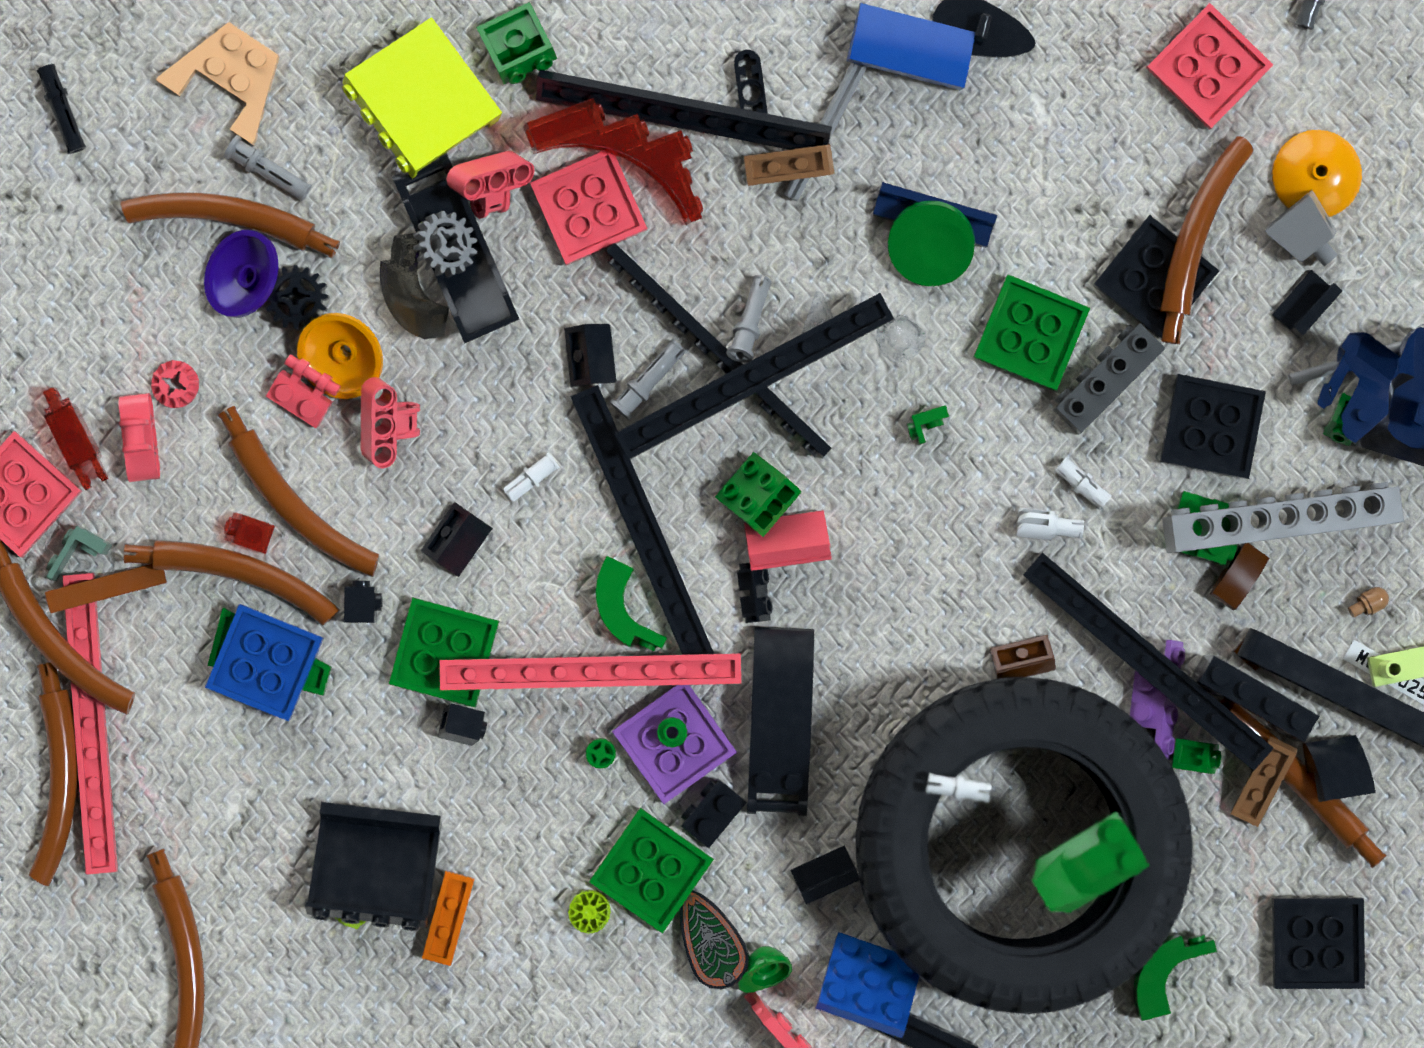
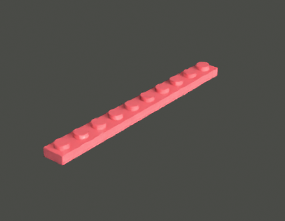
M94 573L62 576L63 587L95 579ZM97 601L66 609L68 643L86 661L102 672ZM71 682L86 875L117 872L105 704L96 700Z
M741 654L440 660V690L741 684Z

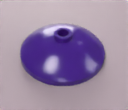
M253 230L234 232L219 243L209 258L204 276L205 294L214 310L227 317L241 318L252 314L266 302L275 287L279 268L278 256L273 243L265 235Z

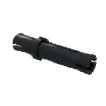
M55 64L40 67L36 71L46 93L44 98L46 102L50 103L68 154L80 152L86 148V145L83 142L66 97L68 91L61 84Z

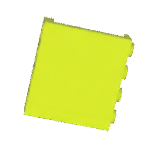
M432 17L347 72L342 82L344 85L342 89L350 101L355 100L361 108L360 114L363 120L369 126L373 125L379 133L377 136L380 143L385 149L388 150L390 148L397 157L395 161L400 170L405 174L408 172L412 179L417 176L419 170L485 126L491 127L497 123L502 114V111Z

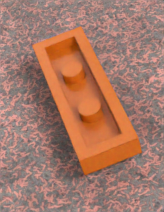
M445 871L422 959L448 966L452 965L475 878Z

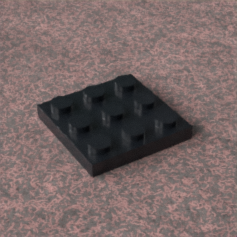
M1149 215L1093 286L1161 340L1166 313L1161 312V305L1168 269L1178 237ZM1202 256L1197 271L1192 304L1220 271Z
M1177 374L1160 462L1249 479L1266 391Z
M1272 898L1274 989H1365L1364 898Z

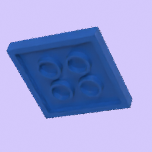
M239 604L205 688L289 722L324 638Z
M838 932L816 1009L902 1038L908 1022L919 975L909 968L896 952Z

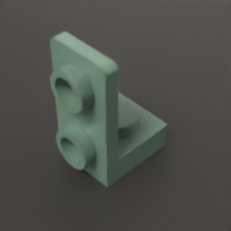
M76 526L74 530L70 528L62 540L61 544L65 546L59 556L55 554L46 567V570L49 571L46 578L51 581H57L79 542L83 543L80 547L82 550L95 557L98 553L107 555L112 544L81 526Z

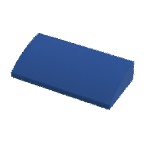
M860 3L846 62L962 90L965 88L975 32Z

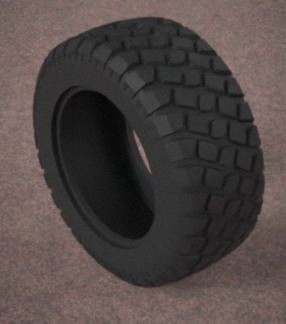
M1031 677L993 679L963 687L936 700L909 720L886 746L869 776L860 802L855 836L857 870L865 901L880 932L899 958L923 980L953 998L984 1009L1015 1014L1048 1013L1085 1004L1114 990L1138 972L1161 947L1179 916L1189 886L1193 858L1192 826L1183 789L1166 755L1149 733L1124 710L1093 692L1065 682ZM1019 747L1045 748L1069 758L1093 779L1102 792L1110 813H1118L1141 849L1149 866L1138 875L1126 879L1098 896L1081 916L1055 932L1021 939L990 935L967 925L957 918L947 908L934 884L928 860V835L934 811L942 795L926 793L928 784L940 786V784L927 782L928 776L931 773L933 775L956 778L967 767L990 754Z

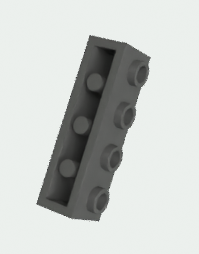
M1141 323L1135 328L1129 325L1118 336L1121 342L1114 349L1108 346L1097 357L1100 363L1093 370L1087 367L1076 378L1079 384L1072 391L1066 388L1054 400L1058 405L1053 410L1078 435L1166 349Z

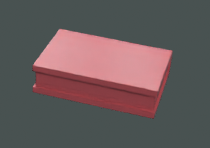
M824 510L781 516L764 537L744 523L751 571L832 560Z

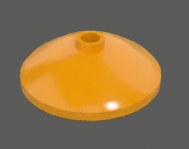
M1309 130L1295 135L1281 147L1273 163L1272 181L1278 198L1288 209L1313 190L1328 217H1332L1346 209L1357 196L1362 181V168L1356 151L1344 138L1325 130ZM1319 166L1325 169L1326 173L1323 177L1316 174V168Z
M328 313L318 316L303 329L297 345L298 359H305L310 363V367L321 374L327 373L333 377L332 381L341 386L336 396L325 391L324 394L339 399L357 398L361 396V388L366 380L372 377L380 378L383 354L376 336L363 322L350 315ZM344 345L348 346L351 352L346 351ZM308 380L314 387L316 386V384Z

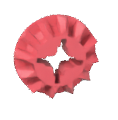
M171 360L161 364L153 373L151 388L154 397L161 404L170 408H181L191 403L196 397L199 390V379L197 373L190 365L182 361ZM181 372L179 383L183 384L182 386L186 387V390L175 389L168 396L170 385L164 381V378L174 379Z

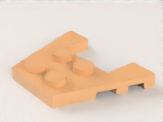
M228 22L159 75L156 81L180 97L195 73H201L246 103V106L230 130L254 146L280 56Z

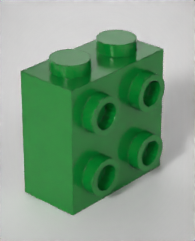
M753 452L717 493L715 498L759 535L764 537L802 491L784 474Z

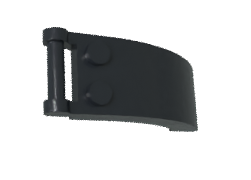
M446 152L438 160L419 170L417 176L413 179L409 173L404 175L398 173L392 176L416 233L421 231L418 228L419 223L426 221L425 218L433 213L436 215L441 211H445L446 215L455 212L457 221L465 218L464 227L466 229L473 227L474 229L469 234L470 238L477 239V242L471 246V248L477 250V254L470 257L473 261L472 265L465 267V271L459 274L455 273L450 277H446L445 273L436 276L464 343H467L520 319L468 200L449 188L446 179L409 194L406 186L442 170H445L446 175L453 166Z
M755 627L747 814H756V811L798 813V816L807 817L813 698L814 629ZM757 793L799 795L798 801L758 800Z

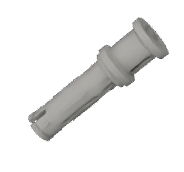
M239 135L232 139L223 157L225 159H233L244 166L245 171L248 173L251 172L253 174L256 172L297 197L300 201L305 199L312 185L307 184L286 169L264 157L265 153H263V150L260 148L254 149L241 141Z
M755 275L753 277L741 322L734 326L733 333L735 337L732 345L727 348L726 353L729 358L737 362L748 363L753 359V344L760 336L757 326L772 284L770 278L766 276L762 286H759L762 275Z
M672 339L636 380H629L627 388L616 400L612 399L609 403L622 416L630 420L632 412L642 401L649 399V392L686 353V350Z

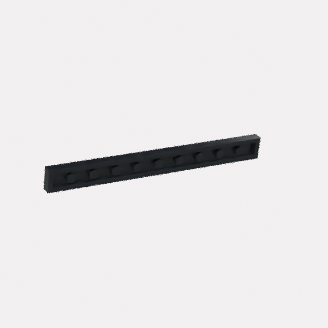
M540 70L537 76L536 100L789 150L830 144L832 126L551 71Z
M615 242L606 251L610 257L607 262L618 273L624 270L631 277L629 283L639 293L642 294L646 291L654 298L650 303L660 313L664 314L667 311L675 318L672 324L684 335L687 332L691 333L697 339L694 345L705 355L711 352L718 359L715 364L720 370L727 374L743 365L741 362L729 358L726 353V347ZM768 387L755 393L761 400L758 405L771 417L775 413L783 421L780 426L790 436L794 437L797 434L805 441L802 447L814 458L817 455L824 458L832 449Z
M878 293L614 434L628 460H631L893 321L894 317L881 293Z
M593 386L570 396L682 655L714 654L632 462L628 460L614 434L618 430L599 386Z
M1043 552L1023 574L1025 578L1250 769L1255 771L1274 749Z

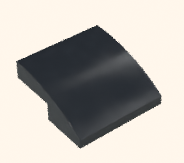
M1356 735L1302 743L1307 773L1314 772L1319 802L1376 793L1368 760Z

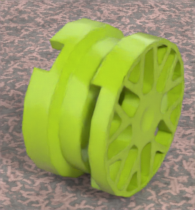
M586 890L574 897L570 903L568 914L570 922L577 930L589 934L598 932L605 927L610 918L611 908L609 901L602 893Z

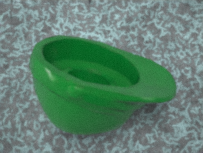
M761 946L750 954L748 969L738 982V987L742 992L753 993L776 986L790 976L792 964L788 957L780 950L771 946Z

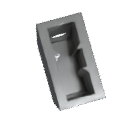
M1313 190L1271 222L1265 230L1271 238L1300 262L1314 254L1320 263L1325 266L1337 256V253L1327 243L1335 236L1337 231Z

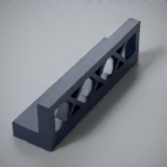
M882 182L873 216L894 221L904 209L922 201L944 202L957 208L969 220L975 235V245L987 248L998 215Z

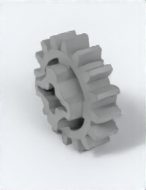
M441 211L436 215L434 213L425 218L426 221L418 224V228L421 231L415 233L413 237L419 240V244L413 246L414 250L421 251V255H419L417 260L422 261L425 259L427 262L425 265L426 270L434 267L436 276L445 273L446 277H450L455 273L459 274L465 271V267L472 265L473 261L470 257L476 255L477 250L471 248V246L477 242V239L470 238L469 234L474 229L473 227L467 229L464 227L465 218L457 221L455 212L446 215L445 211Z

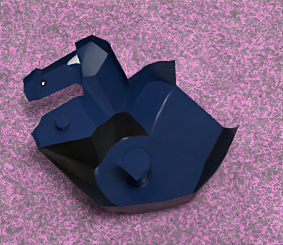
M1424 324L1418 326L1405 336L1401 342L1399 355L1395 354L1367 332L1349 333L1338 347L1337 366L1329 383L1323 384L1317 400L1318 405L1323 409L1331 405L1346 373L1353 371L1359 378V381L1341 416L1344 435L1355 443V446L1424 466V328H1422Z

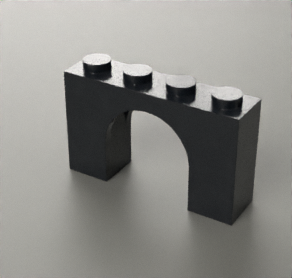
M1203 655L1191 676L1207 692L1214 696L1223 697L1268 722V727L1293 741L1306 742L1320 717L1215 655Z

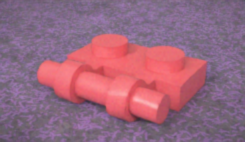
M290 354L284 364L293 369V374L291 375L285 370L280 371L266 397L309 425L317 428L333 403L332 400L324 396L325 391L336 396L341 386L332 381L333 377L327 373L321 374L310 367V363L305 359L299 360ZM303 376L316 384L315 389L301 381Z

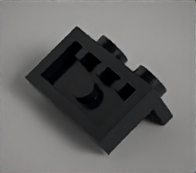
M720 779L716 784L710 781L700 793L704 797L697 806L691 804L681 816L684 820L681 827L691 833L707 848H710L747 803Z

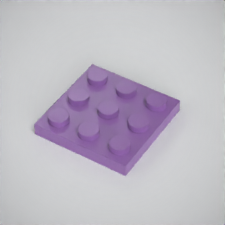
M676 685L612 731L663 804L673 799L737 753L690 685ZM666 718H678L687 727L686 740L678 747H667L658 738V727ZM669 727L666 734L669 738H675L678 735V730L676 727Z

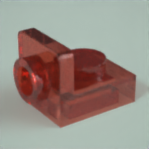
M234 512L232 517L228 518L224 527L225 540L266 554L275 525Z

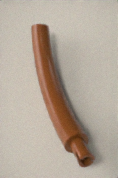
M1237 136L1215 162L1196 193L1182 224L1169 265L1162 299L1161 312H1165L1166 317L1161 342L1180 345L1184 316H1190L1197 271L1211 224L1229 186L1242 166L1253 154L1251 143L1242 136Z
M184 192L148 195L120 202L124 216L129 224L164 218H194L219 221L261 232L302 251L309 247L329 256V258H334L336 252L326 247V245L338 249L340 245L339 240L315 231V224L281 209L238 197Z
M235 406L227 409L232 421L227 412L223 411L218 414L232 438L228 445L253 485L276 513L297 533L325 554L356 571L373 577L378 565L379 554L357 544L338 532L305 504L280 474L255 430H247Z
M0 540V594L22 631L37 650L69 681L96 700L128 715L135 699V692L118 684L97 670L64 639L37 601L20 564L12 563L3 542Z
M156 540L154 546L129 544L124 546V552L136 553V555H124V563L153 564L154 570L198 572L244 582L288 601L307 613L322 626L340 611L328 598L294 575L267 562L239 552L203 544Z
M50 662L37 665L44 693L39 695L38 698L45 723L49 749V802L41 843L29 872L31 878L45 886H49L52 882L66 847L73 819L77 789L75 729L68 690H61L57 669Z
M1225 698L1220 701L1221 704L1266 742L1270 736L1278 739L1241 706ZM1295 756L1283 781L1317 815L1347 850L1354 847L1371 865V868L1377 866L1387 855L1366 835L1370 829L1341 799L1319 802L1314 772L1307 773L1306 765Z
M161 849L146 855L157 881L152 887L168 927L177 970L178 1019L173 1048H198L202 1032L205 1000L201 944L193 910L181 876L173 875L165 849Z

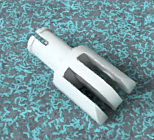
M1019 508L1017 536L1050 541L1055 536L1082 539L1084 520L1060 518L1055 514V511Z

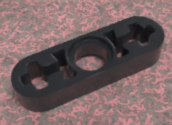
M742 50L734 59L740 109H744V107L753 108L762 104L763 109L757 108V112L768 114L760 57L753 50ZM747 56L750 61L756 62V65L751 66L752 77L758 75L759 80L747 79L743 82L740 81V77L746 78L745 67H739V63L743 62L744 57ZM749 85L756 86L760 90L759 98L755 101H747L743 97L745 87Z

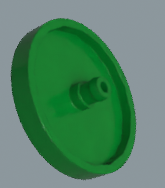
M922 201L904 209L896 217L890 229L888 252L894 267L903 277L922 286H941L956 280L967 270L974 255L975 235L969 220L957 208L944 202Z

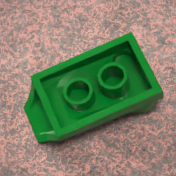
M1114 812L1036 859V870L1031 881L1050 912L1059 911L1069 914L1126 879L1138 875L1149 864L1118 813Z

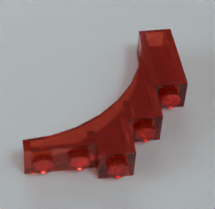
M594 98L529 121L523 126L533 154L553 149L579 147L600 150L624 158L644 170L662 186L675 203L685 225L702 219V203L697 195H693L690 185L693 182L689 170L683 168L681 164L692 158L690 153L693 152L688 136H683L681 130L648 142L646 138L649 137L648 127L644 120L639 119L638 114L604 126L603 121L606 118L603 108L600 104L595 103Z

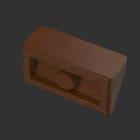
M1048 634L990 648L997 679L1029 677L1056 669L1055 657Z

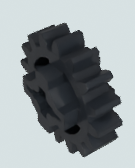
M298 265L293 266L292 272L283 267V275L281 277L277 276L275 287L266 300L271 302L266 311L268 313L276 312L273 317L275 322L284 319L283 327L286 329L293 323L295 330L300 331L301 323L307 326L311 319L319 316V311L327 312L328 310L322 304L323 301L330 299L329 295L322 294V291L327 288V284H318L317 282L321 276L316 273L311 277V269L309 267H305L303 272H300ZM303 279L309 281L315 291L304 289ZM289 280V286L284 291H279L281 286ZM295 291H298L302 296H306L298 300V305H295L292 300L287 299L290 296H295ZM278 304L287 305L290 308L291 317L285 315ZM310 304H315L313 309L304 315V310Z

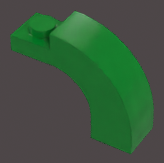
M606 556L596 583V602L604 624L617 639L628 646H631L635 636L641 638L638 644L652 651H655L656 647L663 649L667 637L635 622L625 608L624 592L634 568Z
M1178 933L1171 935L1165 939L1161 947L1153 954V957L1136 972L1133 995L1137 1015L1141 1021L1171 1014L1166 995V981L1170 972L1177 964L1184 960L1217 952L1215 941L1212 938H1206L1205 934L1187 938L1188 943L1184 944L1182 935Z

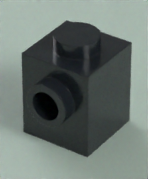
M352 581V586H344V622L377 623V611H382L383 596L382 593H377V587H370V581Z
M450 703L443 709L438 738L470 746L474 745L480 739H483L487 728V722L483 721L485 712Z

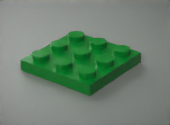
M1007 274L973 358L1057 391L1090 308Z
M412 597L389 684L476 708L481 689L440 690V660L489 659L500 621Z
M640 807L589 883L663 934L714 858Z

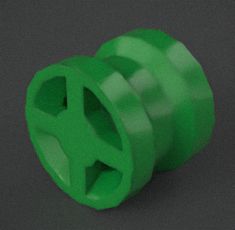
M599 738L593 740L586 749L587 761L595 768L603 769L608 767L616 757L615 746L607 739Z

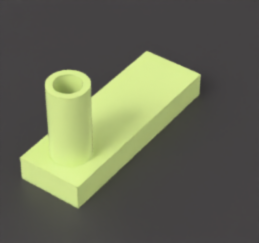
M1424 646L1367 657L1373 687L1424 677Z

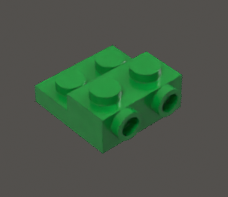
M530 2L476 27L503 84L508 82L518 84L526 78L527 73L535 69L538 71L547 70L552 66L553 61L557 59L555 51Z
M1182 491L1177 509L1189 508L1190 513L1200 512V506L1218 504V509L1221 510L1228 509L1229 504ZM1224 516L1221 525L1224 531L1228 532L1231 523ZM1196 520L1193 523V531L1199 536L1202 533V525ZM1237 544L1179 553L1218 565H1226L1227 560H1233Z

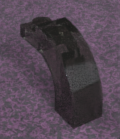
M415 233L396 235L391 246L390 260L380 261V285L385 303L394 319L409 333L425 340L442 337L445 335L449 307L429 299L420 286L417 273V258L420 255V250H414L413 246L419 244V240L413 237Z

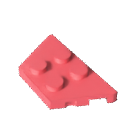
M756 992L747 993L744 996L762 1023L784 1048H812L801 1034L796 1037L790 1031L792 1024L782 1012L775 1014Z

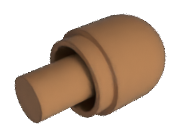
M1373 587L1361 593L1357 597L1358 602L1348 607V611L1353 618L1362 613L1367 616L1373 615L1388 605L1389 595L1383 588Z

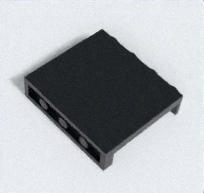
M321 802L319 813L321 820L308 902H305L306 913L311 915L313 919L323 921L329 920V917L341 918L342 922L348 924H358L360 920L369 921L373 926L383 928L389 927L390 924L402 925V929L409 931H419L420 928H427L442 827L441 816Z

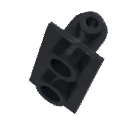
M750 563L739 564V570H737L739 591L750 590V596L740 597L742 618L745 617L746 623L770 621L773 605L767 591V584L769 583L768 570L751 571Z

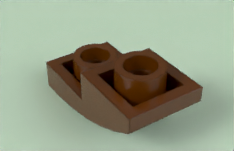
M1250 543L1240 544L1228 568L1222 570L1210 594L1233 611L1236 610L1257 581L1270 558Z

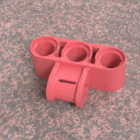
M504 151L453 166L447 174L446 181L449 188L470 200V206L474 215L482 219L492 212L498 211L503 213L508 211L510 206V190L527 185L532 180L535 170L533 164L513 151Z
M377 377L366 380L361 388V453L373 465L384 469L390 467L396 460L398 439L414 438L420 435V429L417 428V412L420 411V404L397 402V394L394 388ZM383 389L382 395L375 399L376 393ZM383 418L381 425L375 428L376 422ZM383 447L381 453L375 456L376 450Z
M150 393L120 396L119 424L122 431V451L125 457L128 481L137 482L160 479V463Z

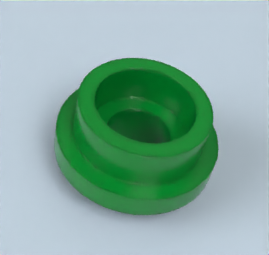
M666 718L660 723L657 735L663 745L678 747L686 740L687 727L678 718ZM669 727H676L678 730L677 737L669 738L666 734Z

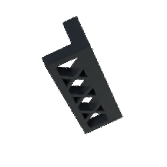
M911 1012L902 1038L879 1031L912 1048H979L976 1043Z

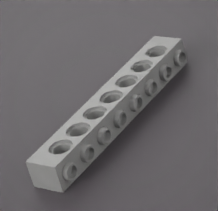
M1388 482L1370 484V490L1360 491V486L1342 488V494L1332 495V489L1315 491L1313 498L1304 499L1303 493L1285 495L1286 501L1276 502L1275 497L1257 499L1258 505L1247 506V501L1244 500L1228 503V509L1221 510L1218 509V504L1200 506V512L1190 513L1189 508L1171 510L1172 516L1162 518L1167 554L1404 522L1399 486L1389 488ZM1366 498L1371 502L1372 505L1370 513L1366 512L1364 509V501ZM1337 502L1341 503L1344 508L1341 517L1337 515L1335 510ZM1309 506H1312L1316 513L1313 521L1307 515ZM1281 509L1287 514V522L1285 524H1282L1279 520ZM1252 513H1255L1259 518L1257 528H1254L1250 523ZM1224 516L1231 523L1228 532L1224 531L1221 525ZM1196 520L1202 525V533L1199 536L1193 531V523Z

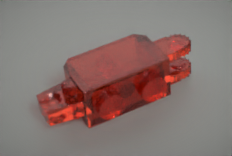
M56 387L44 391L43 394L49 405L48 408L44 409L46 413L44 418L69 468L75 471L83 488L87 490L92 487L91 480L83 468L92 463L97 477L102 482L109 479L100 460L102 454L77 405L72 403L68 397L62 399Z

